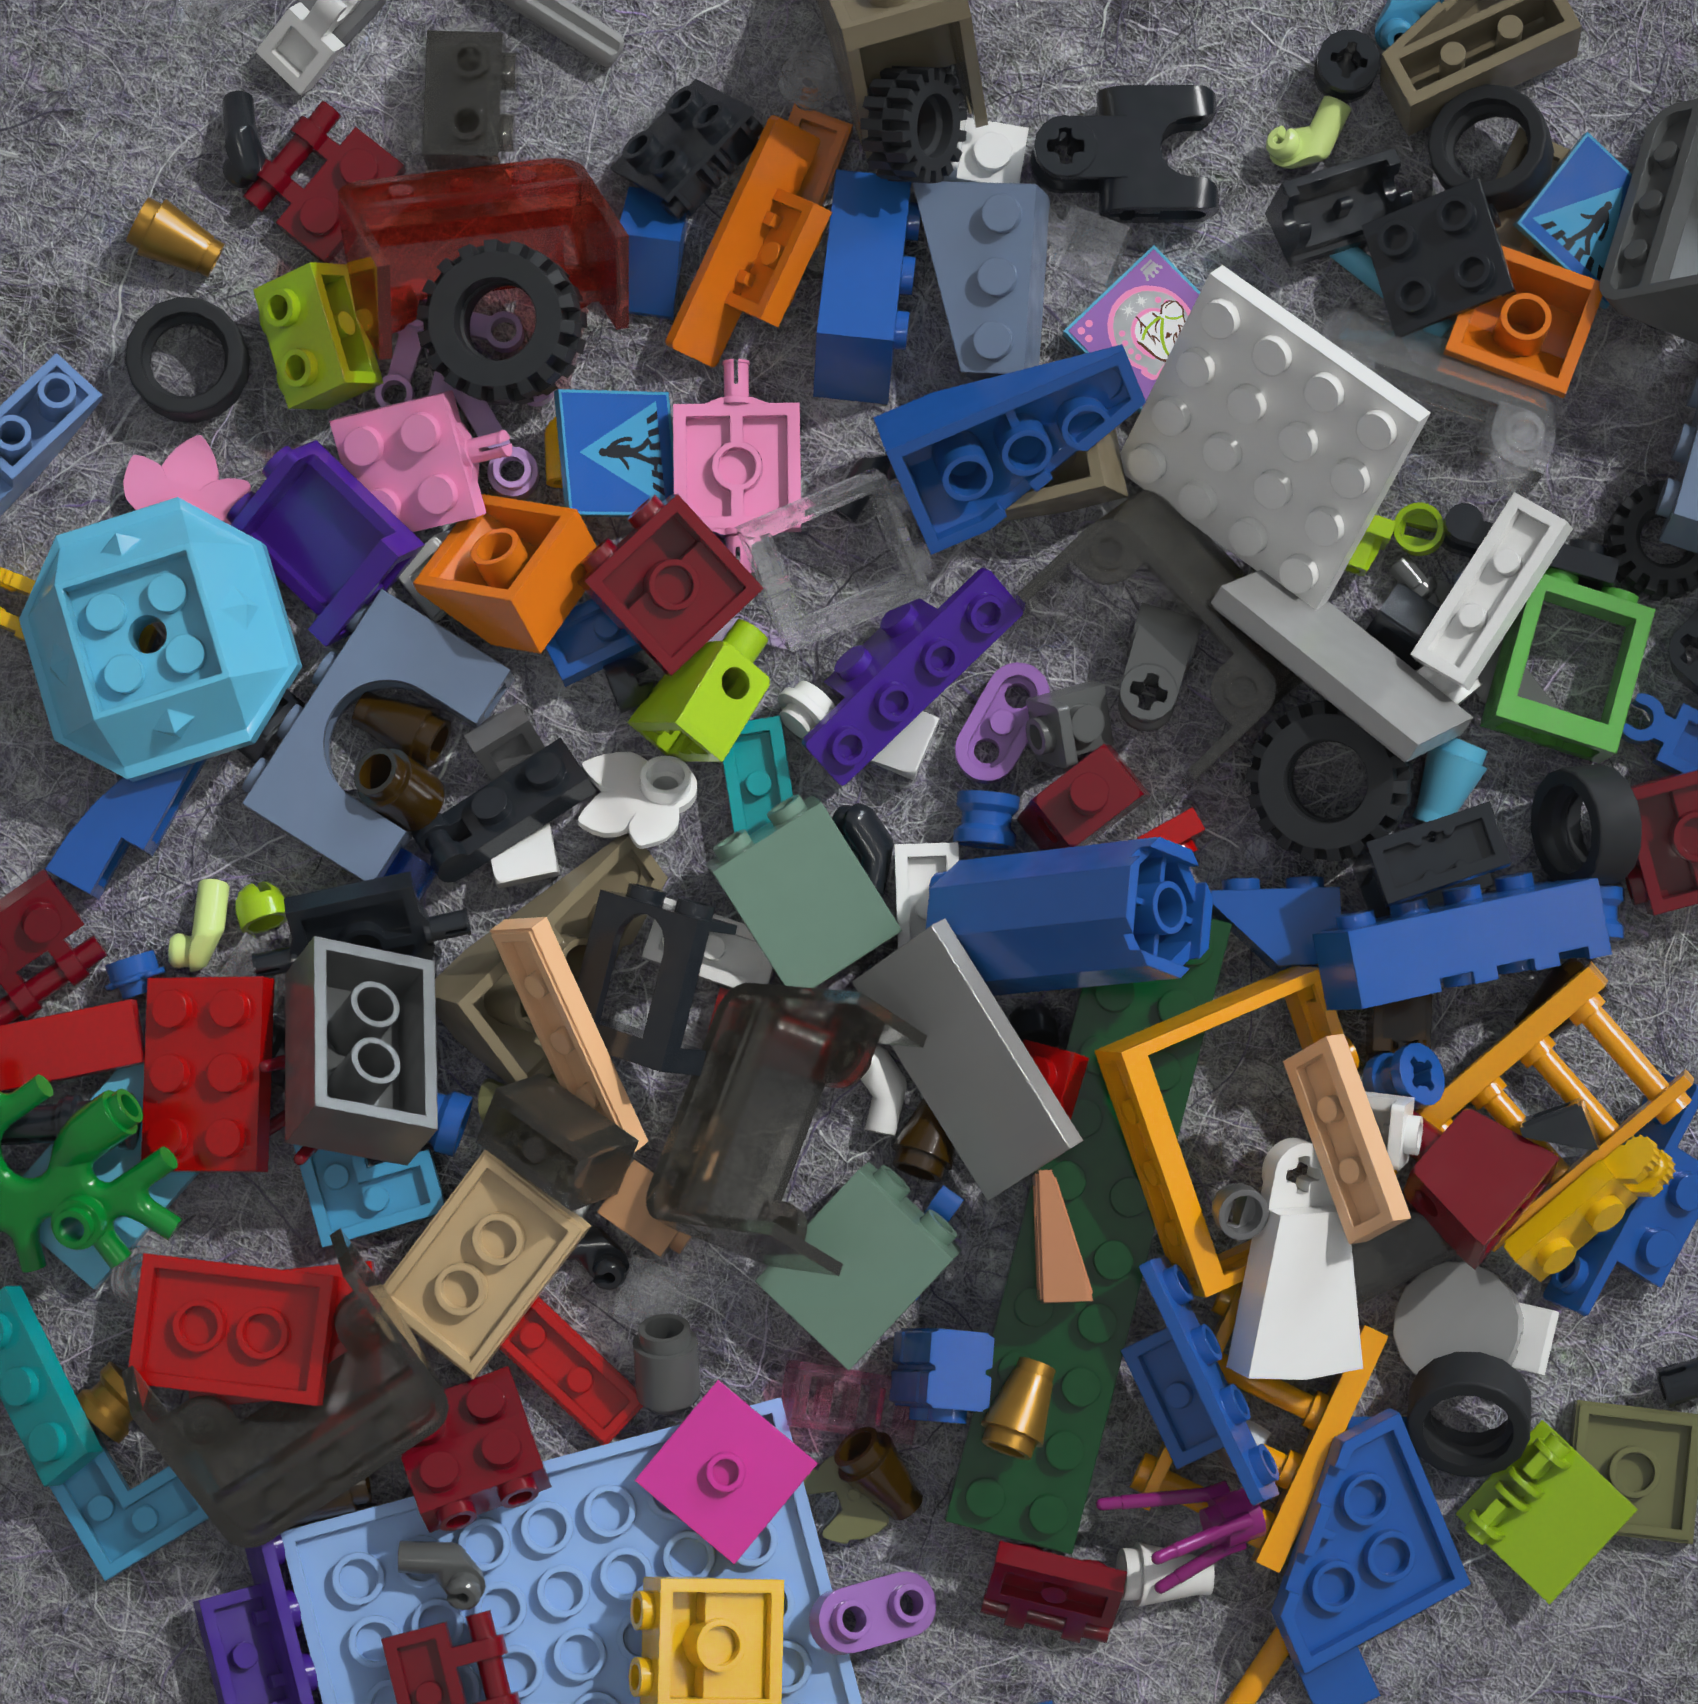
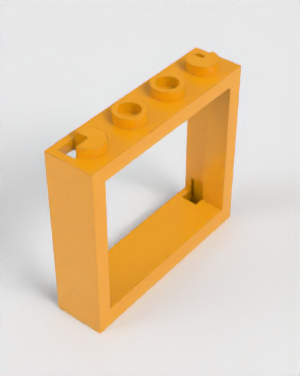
M1289 967L1094 1050L1165 1256L1169 1259L1172 1266L1177 1264L1182 1268L1191 1284L1194 1296L1207 1298L1244 1280L1251 1240L1216 1254L1148 1055L1283 997L1285 998L1302 1050L1326 1036L1344 1034L1336 1010H1327L1319 967ZM1345 1036L1358 1069L1359 1057L1351 1040Z

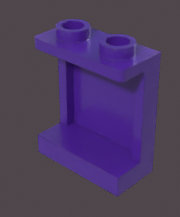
M315 440L295 449H291L289 446L280 449L266 463L262 470V474L267 478L256 493L250 491L240 498L230 509L226 519L231 523V526L267 546L275 575L318 615L308 630L327 647L352 634L346 630V626L364 603L366 605L372 603L381 589L386 592L390 589L425 544Z

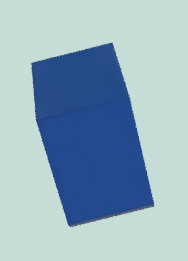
M628 188L616 238L611 311L674 320L689 215L685 213L679 221L675 220L660 205L662 199L642 188Z

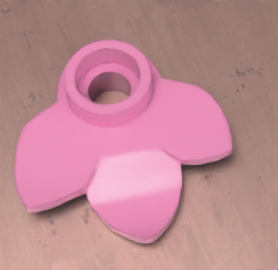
M196 435L176 447L166 458L162 466L144 456L133 455L128 463L123 480L126 500L135 510L179 497L229 525L231 523L226 519L228 512L240 498L251 491V485L248 481L236 478L219 480L216 458L207 441L201 435Z

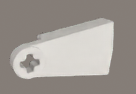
M1301 1138L1281 1140L1267 1153L1262 1166L1263 1185L1261 1195L1268 1204L1269 1217L1263 1230L1251 1240L1226 1367L1249 1379L1308 1380L1363 1369L1352 1245L1347 1241L1313 1144ZM1299 1161L1306 1164L1308 1169L1306 1175L1297 1177L1295 1184L1286 1180L1287 1170L1297 1168Z

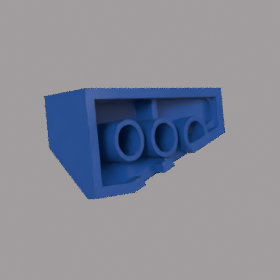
M1121 344L932 392L873 418L886 454L932 555L991 530L1007 517L1005 510L1032 488L1036 492L1053 479L1052 471L1078 450L1088 451L1142 407L1146 401L1126 351Z

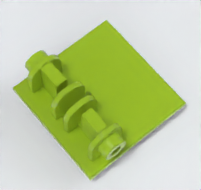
M1541 1420L1530 1432V1440L1521 1458L1505 1470L1493 1473L1457 1511L1456 1515L1466 1524L1464 1529L1481 1545L1486 1543L1551 1605L1638 1509L1544 1420Z

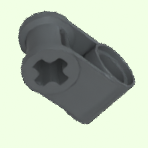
M1141 603L1127 651V657L1129 658L1121 682L1118 699V709L1121 718L1128 726L1137 731L1151 732L1160 729L1169 722L1175 709L1184 674H1188L1203 619ZM1145 686H1152L1157 689L1156 699L1158 701L1151 705L1150 710H1143L1138 707L1139 697L1136 695L1141 694Z

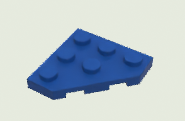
M1388 1408L1333 1438L1271 1610L1295 1669L1304 1674L1471 1584L1400 1412Z

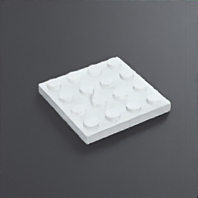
M1221 265L1209 274L1120 455L1125 476L1256 571L1263 570L1286 589L1317 610L1325 605L1431 412L1228 268Z

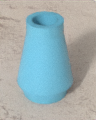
M1454 738L1428 751L1418 803L1412 817L1429 822L1458 812L1488 769L1482 766L1488 751L1458 738Z

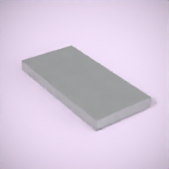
M1263 570L1222 585L1210 603L1215 610L1403 762H1408L1462 735L1473 719L1469 713L1329 601L1315 610Z
M946 919L931 925L852 981L987 1201L1000 1195L1083 1141Z

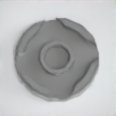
M1445 1262L1422 1271L1405 1287L1395 1308L1393 1336L1401 1359L1415 1375L1433 1359L1454 1352H1482L1503 1359L1512 1366L1518 1354L1517 1348L1520 1344L1521 1334L1523 1335L1524 1317L1516 1294L1499 1275L1480 1266L1474 1270L1466 1262Z

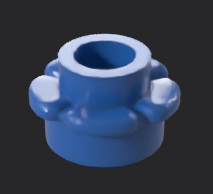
M154 950L147 951L105 965L110 984L104 987L106 991L119 988L122 1000L147 993V978H156V976L164 974L166 969L165 967L159 968Z

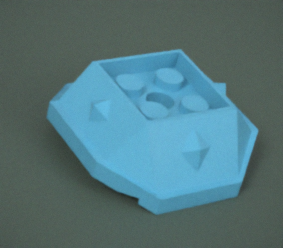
M179 497L56 535L19 618L54 741L132 782L255 744L275 712L286 689L290 688L302 668L267 546ZM155 622L164 623L167 631L164 645L154 653H143L139 646V638L143 629Z

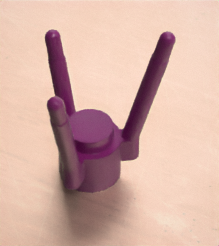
M1225 1480L1204 1488L1103 1497L1096 1501V1507L1101 1511L1208 1503V1507L1199 1511L1203 1531L1154 1552L1151 1560L1154 1564L1159 1565L1208 1544L1213 1547L1159 1580L1154 1586L1155 1591L1159 1594L1165 1593L1176 1585L1185 1582L1222 1558L1245 1550L1246 1542L1266 1534V1523L1260 1504L1253 1506L1243 1487L1230 1491Z

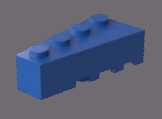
M1522 872L1495 878L1496 890L1481 893L1480 884L1451 888L1442 891L1443 903L1429 906L1427 897H1417L1389 906L1391 915L1376 919L1373 909L1338 915L1335 917L1337 928L1312 934L1327 1010L1365 1009L1442 992L1441 983H1443L1445 988L1479 984L1499 979L1498 974H1510L1528 970L1538 971L1561 966L1560 959H1593L1611 955V944L1598 878L1534 882L1532 872Z

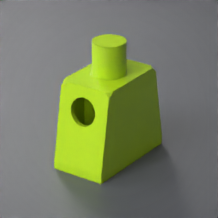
M737 619L722 641H708L672 676L664 674L653 688L649 697L638 707L627 723L666 756H673L684 762H723L770 686L769 677L753 664L768 643V638L751 623Z

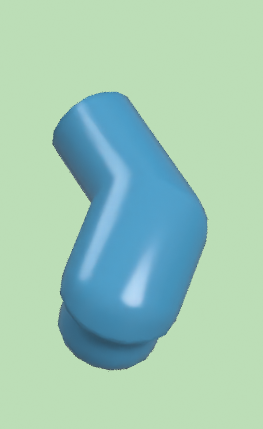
M1387 0L1375 23V39L1382 50L1388 49L1438 1L1442 3L1444 0Z

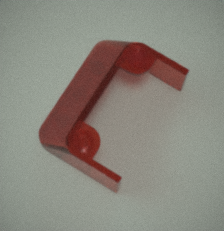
M546 158L367 179L348 183L338 191L339 223L355 312L379 360L392 358V333L405 329L407 324L416 320L419 300L428 298V294L422 292L427 279L435 282L441 274V271L436 267L445 258L452 261L458 258L460 254L457 249L468 244L480 247L484 245V240L498 239L503 243H510L511 240L519 242L549 257L570 275L568 279L574 286L578 287L583 301L579 302L581 309L590 305L591 302H599L616 330L629 328V235L584 166L578 162L563 158ZM504 286V287H500V288L494 289V290H492V291L504 290V289H512V288H516V287H513V286Z

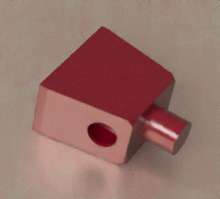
M1103 744L1037 794L1016 820L1040 851L1085 846L1142 804L1151 795L1113 746ZM1044 820H1045V821L1048 823V825L1052 828V830L1054 831L1055 835L1049 830V828H1048L1047 825L1045 824Z
M1464 1109L1444 1132L1423 1118V1134L1419 1154H1409L1417 1163L1409 1173L1403 1193L1411 1205L1470 1267L1476 1270L1549 1185L1560 1158L1549 1150L1473 1109ZM1416 1111L1413 1112V1115L1421 1116Z

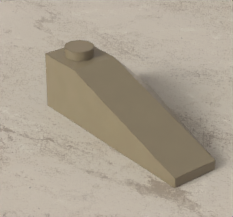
M629 833L611 841L507 919L547 917L576 983H578L600 890L626 893L629 883L662 890L668 877L647 848H637L632 842ZM648 915L634 918L625 927L620 939L616 959L623 946L633 943ZM489 932L464 950L435 979L436 1014L461 1045L518 1093L529 1097L553 1073V1069L494 943L491 932Z

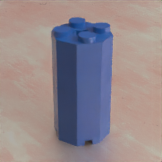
M1161 837L959 860L948 871L935 873L930 880L926 929L946 919L993 996L1178 979L1190 969L1183 966L1188 960L1200 959L1209 949L1213 896L1206 882L1196 883L1189 867L1199 866L1191 849Z

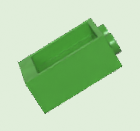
M1548 568L1504 636L1480 726L1600 764L1617 754L1656 609L1638 604L1639 597L1627 590L1604 587L1600 592L1578 585L1579 578L1572 573ZM1543 601L1625 627L1600 722L1517 696Z

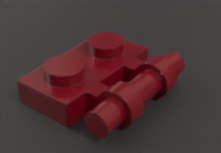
M323 100L308 118L301 116L289 130L293 135L272 162L265 159L263 167L257 174L259 179L252 184L242 197L253 208L262 213L276 195L279 196L290 206L276 221L278 228L320 262L330 263L403 176L406 169L404 164L356 126L340 146L327 136L328 132L342 116ZM313 152L325 164L303 189L291 177Z
M45 869L0 899V985L7 992V995L0 999V1026L10 1024L22 1015L29 1019L43 1009L41 1004L43 1000L69 982L74 986L78 985L91 976L89 968L108 956L106 950L94 935L75 948H72L65 939L85 924L79 913ZM48 950L55 962L25 981L18 971Z
M999 1541L980 1613L1004 1618V1625L1022 1630L1024 1624L1058 1631L1061 1632L1060 1639L1080 1643L1081 1638L1107 1643L1110 1629L1113 1627L1124 1593L1127 1571L1107 1567L1105 1564L1095 1560H1078L1045 1552L1029 1544L1016 1545Z
M491 1610L465 1616L471 1642L453 1647L447 1621L382 1638L381 1641L397 1704H467L458 1667L477 1662L486 1699L470 1704H521L518 1691L511 1692L502 1658V1655L507 1654L508 1651L504 1635L496 1634Z

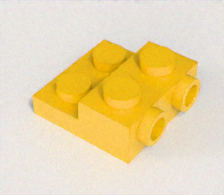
M644 1577L643 1591L634 1592L630 1606L632 1626L635 1630H642L641 1657H634L629 1667L628 1679L632 1696L640 1697V1704H781L784 1580Z

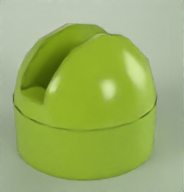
M1422 502L1412 503L1402 508L1396 515L1394 521L1397 522L1393 531L1400 548L1406 553L1413 556H1426L1435 552L1443 543L1445 538L1444 521L1435 507ZM1407 525L1422 531L1434 532L1436 535L1432 540L1405 535L1404 533Z
M262 881L255 886L251 883L244 886L238 892L235 910L242 933H262L287 922L284 896L279 888L273 884Z

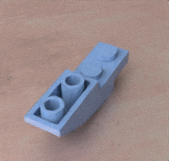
M57 353L0 405V516L45 470L102 400V394Z

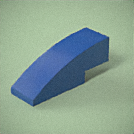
M207 759L135 782L122 777L90 807L68 833L45 870L100 900L130 845L153 857Z

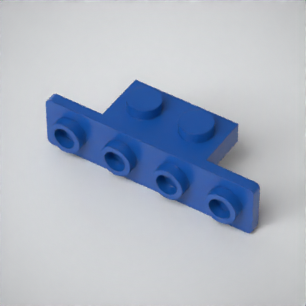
M1664 1073L1661 1074L1668 1083L1675 1078ZM1693 1083L1685 1091L1692 1101L1670 1121L1662 1125L1654 1117L1634 1134L1635 1137H1638L1640 1134L1643 1137L1648 1136L1658 1145L1657 1148L1659 1150L1662 1149L1673 1158L1672 1161L1676 1164L1674 1166L1676 1172L1673 1173L1674 1179H1670L1669 1185H1663V1190L1655 1197H1638L1626 1209L1623 1218L1609 1230L1599 1232L1576 1252L1574 1260L1565 1269L1552 1274L1543 1293L1544 1299L1556 1306L1585 1317L1594 1306L1615 1264L1646 1283L1659 1288L1662 1287L1698 1219V1160L1678 1148L1684 1133L1698 1109V1085ZM1646 1096L1642 1101V1105L1648 1101Z
M1166 1256L1151 1259L1139 1265L1140 1271L1167 1328L1122 1349L1121 1352L1176 1469L1225 1448L1253 1506L1279 1495L1275 1481L1279 1480L1277 1465L1266 1446L1263 1444L1257 1445L1246 1423L1251 1418L1248 1404L1240 1389L1235 1384L1228 1385L1217 1362L1222 1359L1220 1345L1212 1330L1206 1324L1200 1325L1189 1303V1301L1194 1299V1294L1186 1274L1179 1265L1175 1264L1172 1266Z

